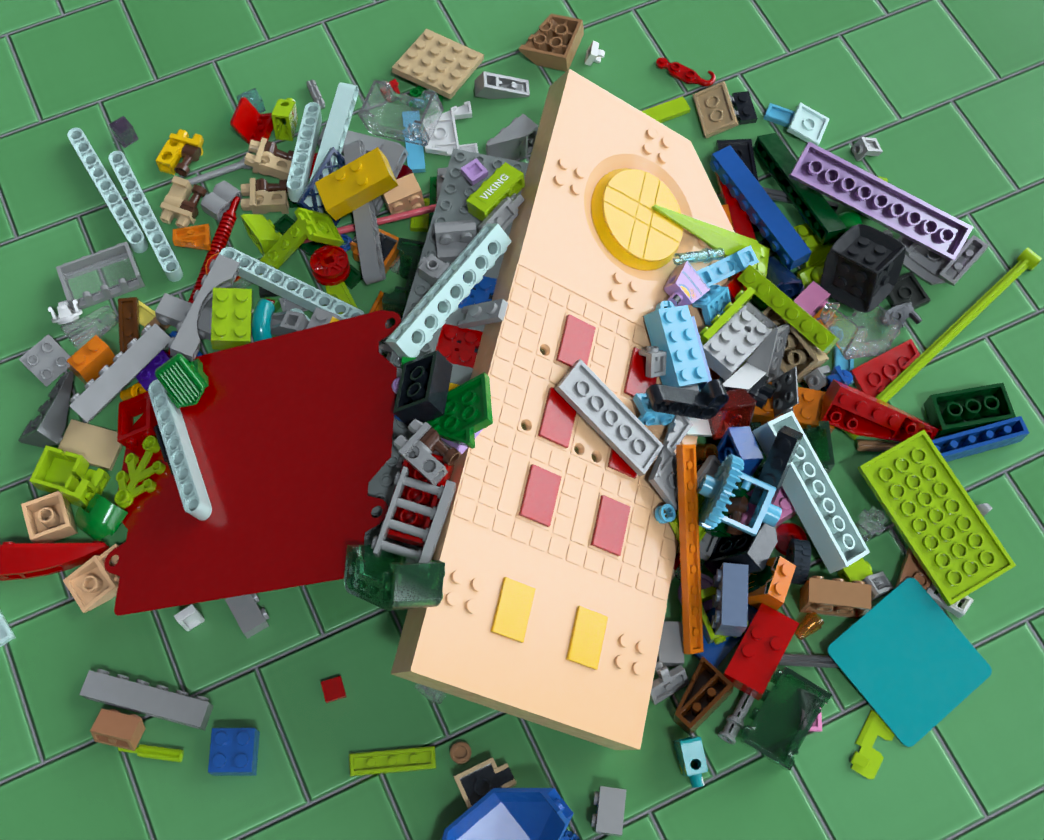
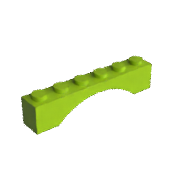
M750 264L738 277L737 280L747 288L751 287L756 291L754 294L822 352L827 354L839 341L837 336Z

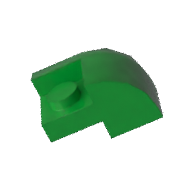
M96 493L89 501L86 509L78 508L75 522L81 531L92 539L100 541L107 535L112 536L116 532L128 512Z

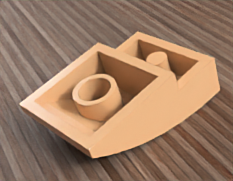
M114 544L100 556L94 555L63 580L83 613L116 597L120 576L107 572L104 562L107 555L120 545ZM118 555L111 557L109 561L110 566H115L118 563Z

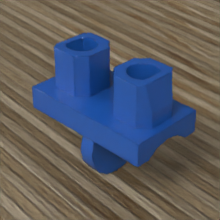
M839 365L834 367L830 375L826 376L828 385L823 387L821 391L826 392L833 379L849 385L853 380L852 373L848 370H841Z

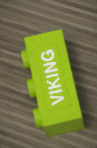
M505 162L474 193L470 194L466 200L468 212L483 221L506 197L510 198L514 193L518 194L525 187L524 173Z

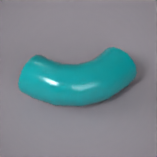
M266 299L257 302L252 314L251 329L254 342L272 338L271 318L275 307L272 302Z

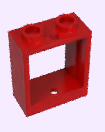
M148 391L119 403L117 442L130 450L142 445L146 437L150 435L156 437L153 428L158 425ZM146 411V426L132 431L133 417Z

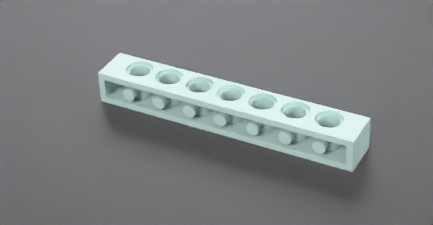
M486 223L385 341L401 359L402 356L416 358L419 355L421 348L432 340L433 334L445 324L448 316L458 309L459 303L469 296L470 290L475 284H478L483 279L486 271L495 265L497 258L507 251V247L512 241L498 223Z

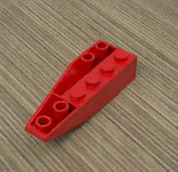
M834 379L823 398L821 420L854 435L903 442L922 430H925L930 439L933 440L939 431L938 428L884 401Z
M93 541L91 543L3 542L0 545V581L29 579L69 570L83 565L94 555L100 556L109 547L102 541Z

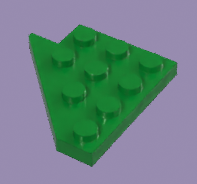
M485 372L450 390L447 396L444 415L427 421L441 438L473 449L475 448L474 433L493 424L490 378Z

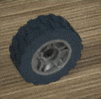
M792 538L788 544L785 557L787 561L796 565L791 583L804 585L807 581L811 564L810 542L808 540Z

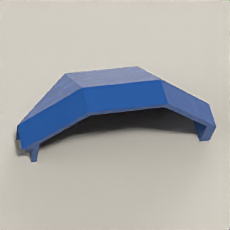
M493 788L445 828L442 840H561L574 813L555 788Z

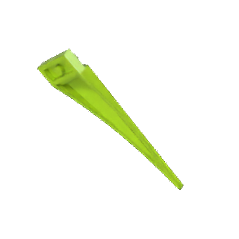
M658 205L652 206L653 210L680 225L725 258L751 245L759 261L752 266L767 278L770 248L759 244L757 240Z

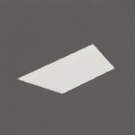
M746 362L723 385L725 387L750 389L766 372Z

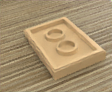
M725 81L692 94L706 139L739 125Z
M71 419L58 449L82 455L91 466L112 471L123 445L117 442L116 431Z

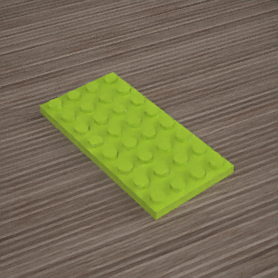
M925 430L920 431L857 468L947 606H951L1016 566Z

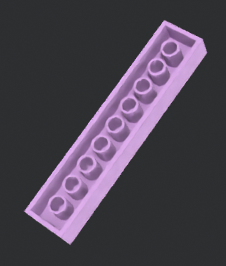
M811 142L805 145L788 176L949 261L956 259L973 229V226Z

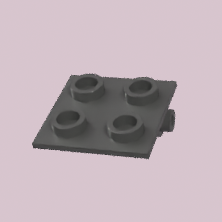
M797 367L790 369L772 381V386L776 387L773 394L774 417L781 413L786 414L794 411L793 406L799 403Z

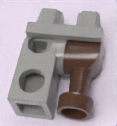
M414 419L408 426L409 431L414 435L409 440L400 435L393 443L399 450L398 452L402 458L425 477L430 484L436 486L448 471L431 454L437 451L443 455V462L448 466H452L460 457L461 452L454 447L449 449L442 442L438 432L427 422L423 424Z

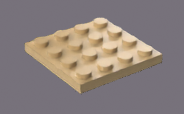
M426 29L392 66V73L451 99L482 63L484 54Z

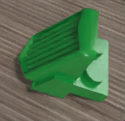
M178 353L155 370L156 378L165 388L167 395L177 408L197 405L205 388L209 386L208 376L203 372V363L198 358L192 362Z

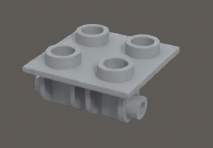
M48 334L19 360L47 387L68 369L66 361L71 356Z

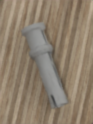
M743 693L732 715L727 716V722L723 730L718 733L722 740L732 745L736 743L735 738L739 730L744 728L743 720L755 698Z

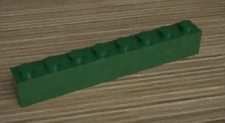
M771 133L757 136L753 151L822 245L836 242L847 229L845 224L821 193L788 177L797 161L777 134Z

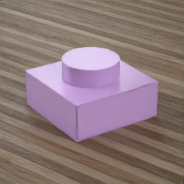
M477 158L461 167L462 175L472 186L488 176L487 169Z

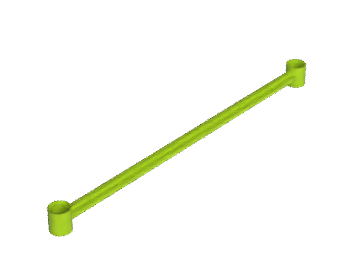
M1027 247L1016 259L1019 262L876 398L887 403L1026 269L1032 271L1042 258ZM843 430L853 440L859 436Z

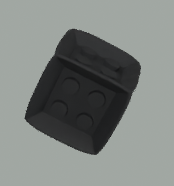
M864 224L854 225L831 247L825 260L821 287L830 293L829 297L854 310L868 313L875 309L895 286L903 266L906 247L899 240Z

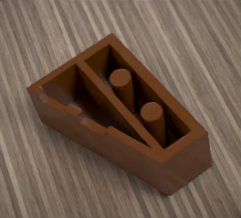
M703 656L674 714V722L689 736L733 693L734 684Z

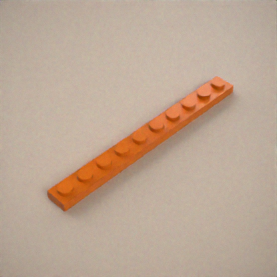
M696 444L676 445L683 645L684 654H696L704 652Z

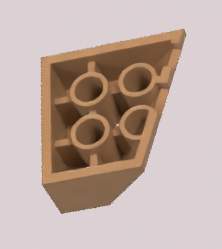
M550 14L539 26V30L534 35L531 34L525 45L522 44L519 47V51L537 66L568 71L584 35L583 20Z

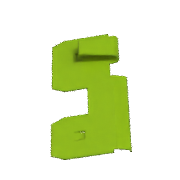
M872 710L855 744L861 746L859 753L857 751L854 752L850 761L853 764L851 769L867 779L875 778L884 759L880 752L872 748L877 736L888 741H892L894 733L880 716Z

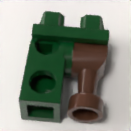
M736 482L735 485L739 489L732 490L735 497H729V501L732 504H726L725 508L728 509V512L722 511V514L728 518L731 515L732 520L740 523L741 515L749 509L748 503H750L751 497L746 494L745 489L741 488L742 482ZM723 522L719 523L714 529L708 530L705 528L704 531L715 538L731 537V534H743V531Z

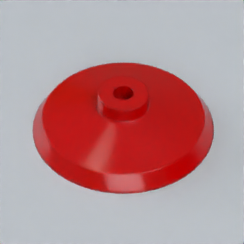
M782 523L776 527L778 542L775 548L785 556L788 544L792 538L807 540L805 531L797 524Z

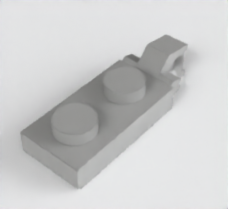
M515 193L510 198L506 197L482 221L478 229L481 230L486 223H498L504 231L519 215L518 207L525 199L521 194Z

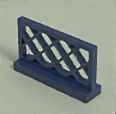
M334 147L329 149L298 200L297 204L300 207L319 212L318 208H325L324 205H317L316 195H319V193H315L314 184L318 181V178L319 180L323 178L322 171L324 169H328L329 174H331L333 168L340 169L346 165L344 156ZM332 155L337 158L338 165H332ZM307 196L312 197V207H309L304 202ZM330 215L333 223L335 224V226H337L341 218L335 221L334 218Z

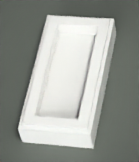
M193 604L174 615L176 621L188 632L205 621L202 614Z

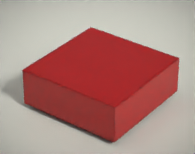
M341 676L321 682L326 703L347 697Z

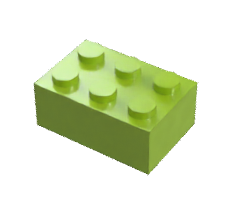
M213 288L212 349L225 350L251 343L252 289Z

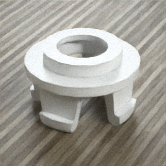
M77 299L73 300L75 310H72L67 300L58 302L57 310L59 315L57 316L53 308L49 306L48 312L52 314V323L61 325L79 319V315L83 312L77 306Z

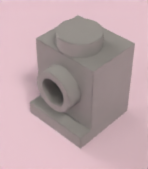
M430 254L428 258L423 257L418 263L419 277L434 285L449 268L450 264L444 263Z

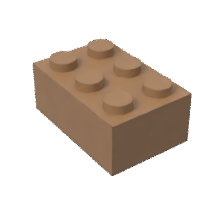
M812 576L800 588L799 612L860 619L871 610V585L865 584L863 581L844 582V579L841 578L826 580L822 576Z

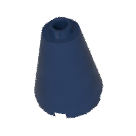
M769 257L767 278L789 298L793 299L795 297L796 299L804 290L802 281L778 259Z

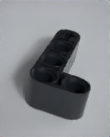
M719 379L709 381L701 391L661 384L652 385L646 390V396L653 411L704 420L713 418L729 400L725 387Z

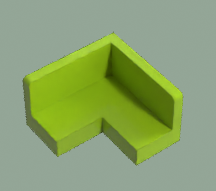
M100 468L97 471L88 469L75 492L60 488L59 492L72 505L86 509L89 501L96 493L102 495L111 477L105 470Z

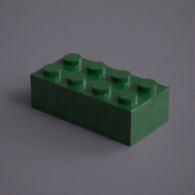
M1004 383L933 394L923 404L930 425L939 429L935 438L953 435L1016 417Z

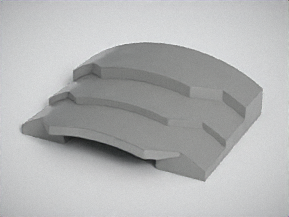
M973 235L970 239H966L956 259L949 261L903 236L897 239L906 247L903 266L930 285L947 283L954 286L989 246Z

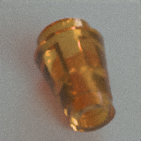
M814 611L807 613L799 623L794 634L802 641L804 638L822 629L821 626L824 624V621Z

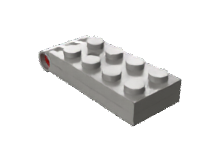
M748 302L703 345L708 366L726 381L760 346L771 331L778 326Z

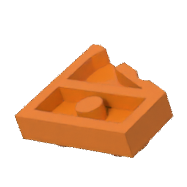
M209 224L173 229L172 240L174 246L211 250Z

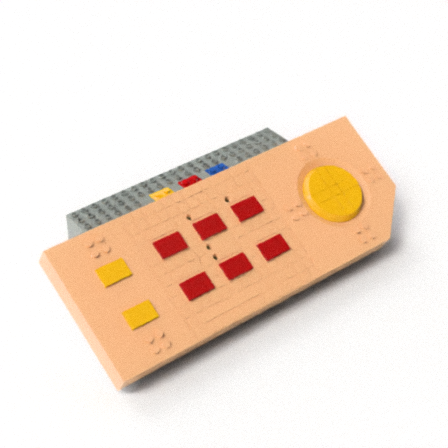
M569 69L549 87L529 163L453 148L420 260L423 257L428 258L430 254L437 257L434 223L474 220L476 223V235L480 232L478 226L482 221L468 212L466 200L470 194L474 193L505 162L524 173L525 187L518 194H521L525 200L518 207L519 215L504 230L512 241L508 245L507 251L497 258L495 265L486 271L483 279L478 284H475L470 290L469 296L459 303L458 309L448 316L445 324L437 329L433 334L432 340L421 348L416 358L438 350L453 365L448 392L485 372L490 378L493 424L483 429L475 438V448L468 447L454 463L450 481L456 483V490L428 572L419 571L415 560L382 550L380 557H376L373 554L374 549H371L374 537L380 534L384 523L383 520L379 525L365 532L362 571L358 576L348 578V581L412 596L391 675L613 750H640L679 542L670 523L661 524L655 518V509L660 505L666 504L648 481L657 457L645 475L639 476L569 405L555 388L573 364L581 359L638 418L641 414L633 401L635 394L646 393V390L652 385H662L660 376L653 378L645 376L646 356L639 355V350H644L647 346H651L643 316L655 311L658 303L667 301L670 297L665 292L664 287L675 267L688 261L698 271L725 258L701 239L653 210L652 206L658 205L732 232L734 230L690 140ZM477 158L487 169L488 176L472 186L462 175L461 167ZM444 261V263H449L450 265L454 262V261ZM418 267L401 322L433 286L419 277ZM728 278L714 285L724 286L727 283ZM504 299L508 302L503 321L469 328L458 327V322L465 320L466 314L462 313L464 306ZM692 304L688 305L690 315L695 318L699 334L706 326L710 328V325H705L702 309L693 307ZM392 350L389 361L397 367V378H399L402 373V359ZM395 417L391 458L371 479L368 485V496L384 500L388 507L396 486L394 485L396 474L398 471H401V469L396 467L401 455L393 442L400 435H403L407 440L413 435L409 431L408 426L398 421ZM645 425L663 444L668 432V426ZM685 435L679 445L697 444L698 436ZM376 506L371 512L373 518H378L382 514V507ZM389 538L385 540L415 551H423V548Z

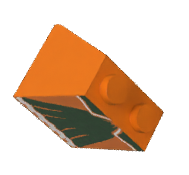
M778 556L769 558L765 569L761 572L748 574V604L759 609L761 603L778 611L785 601L796 565Z

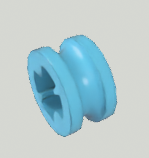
M664 504L655 509V518L659 523L665 524L675 519L676 513L672 505Z

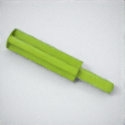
M140 744L139 747H136L135 751L118 747V751L136 753L139 757L179 763L182 762L184 750Z

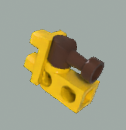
M179 129L176 134L171 133L170 139L166 142L155 160L159 171L172 175L177 173L186 177L190 172L188 167L190 163L198 161L204 153L202 148L204 143L203 136L194 134L191 139L188 138V132Z

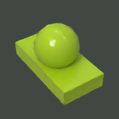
M826 257L797 272L798 278L804 285V290L813 281L821 284Z

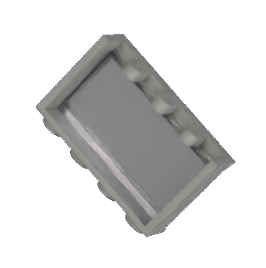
M127 242L119 243L113 247L56 267L67 302L73 310H75L74 299H77V306L82 310L145 287L133 252Z

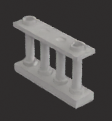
M403 466L402 472L398 471L396 474L394 485L397 486L380 534L374 537L371 549H374L373 554L376 557H380L382 550L415 560V563L418 564V570L427 573L456 490V483L447 480L445 486L441 485L439 487L408 477V467ZM404 486L437 495V498L440 499L438 507L430 508L402 499L401 495ZM397 507L430 517V520H433L431 528L424 530L393 520ZM389 529L422 538V541L425 542L423 551H415L385 541Z

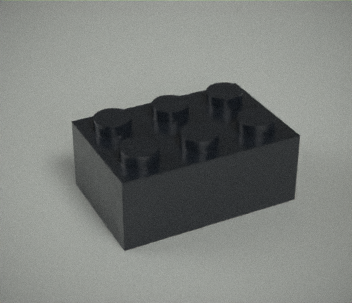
M438 350L403 364L393 413L407 426L414 419L424 423L439 418L445 413L453 365Z

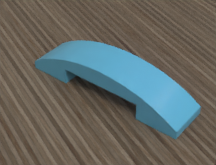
M750 245L696 272L710 287L746 269L749 264L752 266L759 261Z

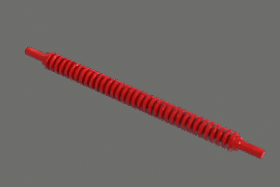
M238 196L232 200L229 210H226L221 217L211 242V250H208L188 302L192 304L196 290H200L202 287L201 281L206 274L205 266L207 260L212 255L220 253L227 245L237 219L235 212L240 202Z

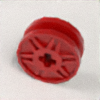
M328 245L317 249L311 255L310 266L313 277L318 283L334 286L348 278L351 269L348 255L344 249Z

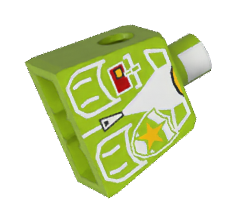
M286 98V100L278 99L271 114L275 138L277 140L293 141L298 121L296 102L292 98Z

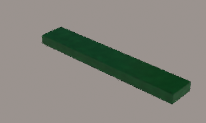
M284 214L273 225L276 231L284 235L295 221ZM312 241L303 243L298 248L311 257L317 249L326 245ZM350 264V274L344 282L352 290L363 279L360 271Z

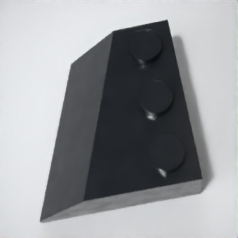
M762 522L756 536L743 532L742 535L731 534V537H718L711 556L704 562V565L713 575H716L717 569H720L723 563L749 565L748 574L761 572L765 569L766 563L778 542L775 526L772 527Z

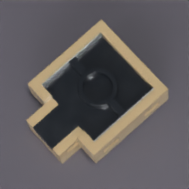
M493 757L454 776V780L468 809L493 788H511L516 785L508 764L506 763L497 768Z

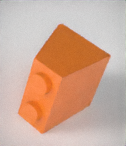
M95 335L66 361L67 368L86 385L91 379L96 380L100 377L99 371L106 365L110 367L114 363L113 358L115 355L110 347Z

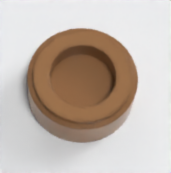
M457 742L451 747L450 756L456 764H465L471 758V748L467 743Z

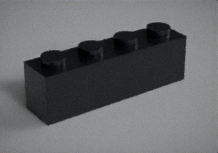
M783 426L778 431L758 480L776 487L771 504H774L803 437V433L787 426ZM755 486L749 502L757 506L764 490Z

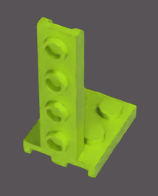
M298 207L294 212L298 218L297 221L259 261L279 269L307 238L310 241L338 247L344 241L329 214Z

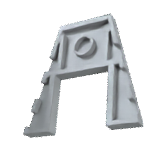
M675 415L663 442L664 446L658 454L648 479L664 502L672 505L675 510L678 509L677 458L674 451L676 445L680 444L693 425L688 417ZM715 455L708 456L697 472V491L704 475L707 474L714 477L718 467L721 466L720 461Z

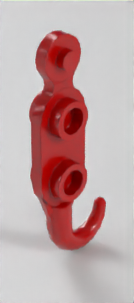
M663 57L658 58L656 61L658 68L667 69L671 76L688 84H699L706 87L713 85L716 80L715 74L710 70L708 73L711 75V79L704 80L696 71L678 62L669 63Z

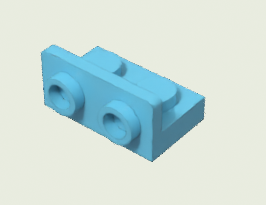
M712 285L707 293L692 303L693 307L702 309L705 325L712 326L711 321L716 315H722L725 306L731 302L728 287Z
M636 393L633 397V401L641 414L638 419L644 425H668L675 417L673 414L653 411L646 393Z

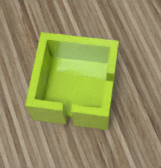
M46 445L29 481L37 489L49 493L57 492L60 488L75 492L80 483L78 480L84 478L90 464L82 455L68 451L64 452L61 449Z

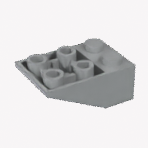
M525 114L516 117L509 126L501 129L498 135L487 141L486 155L510 160L526 157L532 152L538 125Z

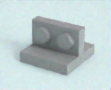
M474 220L434 223L438 259L443 262L455 261L476 236V223Z

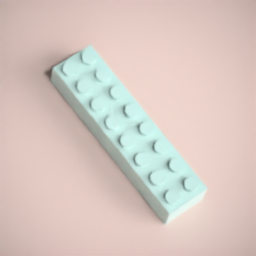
M793 411L765 423L752 432L766 458L769 455L778 431L783 426L803 433L782 487L831 574L848 567L869 554L870 551Z

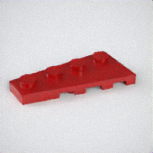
M909 339L850 370L853 381L859 391L876 397L903 370L920 356V353L913 340Z

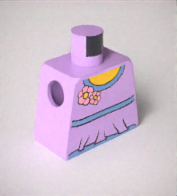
M686 261L674 268L664 290L670 296L667 301H671L677 307L691 305L707 293L710 288L691 264Z

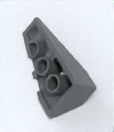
M72 371L62 375L48 394L50 399L39 407L37 411L40 414L34 421H29L18 440L19 442L45 448L46 445L51 447L58 445L62 441L74 376Z

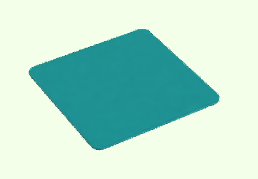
M915 578L905 579L827 648L828 655L906 747L914 746L989 678L992 673L991 666Z

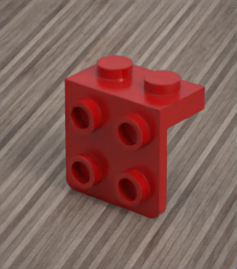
M246 97L240 98L230 125L249 145L251 140L261 142L262 137L268 141L274 128L272 113L260 114Z

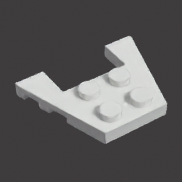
M470 101L464 102V105L460 107L454 106L445 113L439 112L421 120L426 153L451 156L453 148L479 153L477 143L459 145L455 120L472 118Z

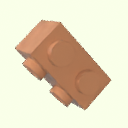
M101 709L90 732L95 742L135 751L146 728L142 718L136 714L127 715L115 709Z

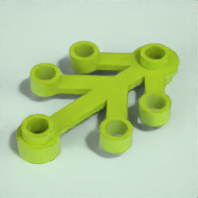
M152 435L146 437L143 441L142 447L146 451L138 467L136 468L139 457L129 453L125 458L129 474L125 471H119L116 475L119 491L115 494L114 501L120 508L130 506L134 498L145 491L153 492L156 488V482L146 478L154 473L160 475L166 469L165 464L160 461L154 462L152 466L145 469L153 453H157L160 450L157 438ZM146 479L142 485L136 487L139 482Z

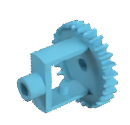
M729 454L722 461L721 466L718 467L714 477L705 474L700 482L697 493L703 495L705 499L699 510V526L711 530L723 522L752 536L757 535L762 522L774 527L782 513V508L771 504L776 487L741 472L744 470L743 459ZM741 480H744L741 486L742 489L749 491L752 484L764 490L748 526L722 514V511L728 512L725 505L732 504L729 501V497H735L732 490L739 489L735 483L741 482Z

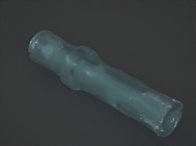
M703 248L701 251L675 253L674 257L679 258H673V262L677 266L686 261L689 263H710L713 260H722L724 256L719 255H725L722 248Z

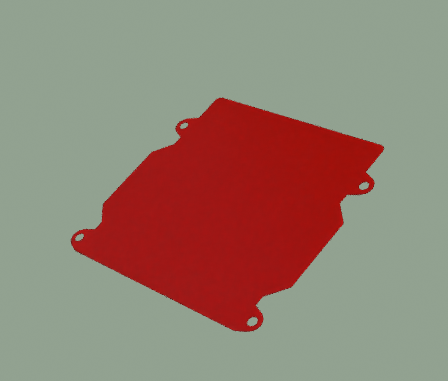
M379 310L195 358H198L203 363V372L208 376L209 386L205 388L197 405L180 407L211 502L212 513L208 519L200 521L185 512L174 475H171L168 463L164 461L161 449L157 453H153L145 469L152 466L156 461L165 464L166 469L160 475L154 473L146 478L156 482V488L153 492L145 491L134 498L130 506L122 508L128 512L122 521L128 529L126 542L113 549L107 555L104 562L107 572L120 576L114 613L117 616L352 578L360 574L363 565L365 532L379 525L385 519L388 505L384 500L368 496V485L371 479L391 458L393 411L395 406V392L392 389V383L397 378V367L379 353V341L392 334L400 325L401 317L398 313ZM390 318H394V326L386 328L385 322ZM146 411L132 426V431L146 426ZM142 445L135 449H125L122 471L129 474L127 463H125V458L129 453L139 457L136 468L138 467L146 451ZM146 479L139 482L136 487L142 485ZM381 506L382 514L378 518H373L371 515L373 508ZM118 555V563L115 566H110L109 561L111 557Z

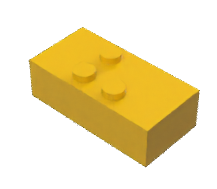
M378 147L315 182L325 210L335 221L399 186L386 156Z

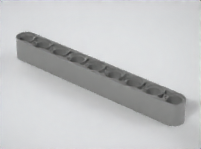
M361 139L343 145L346 165L366 154V149ZM373 199L353 211L362 276L367 285L386 279Z

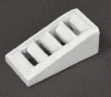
M933 583L927 590V593L937 604L959 619L965 615L974 599L967 595L951 606H947L939 593L937 595L934 594L936 588ZM959 602L963 603L960 608L957 606Z

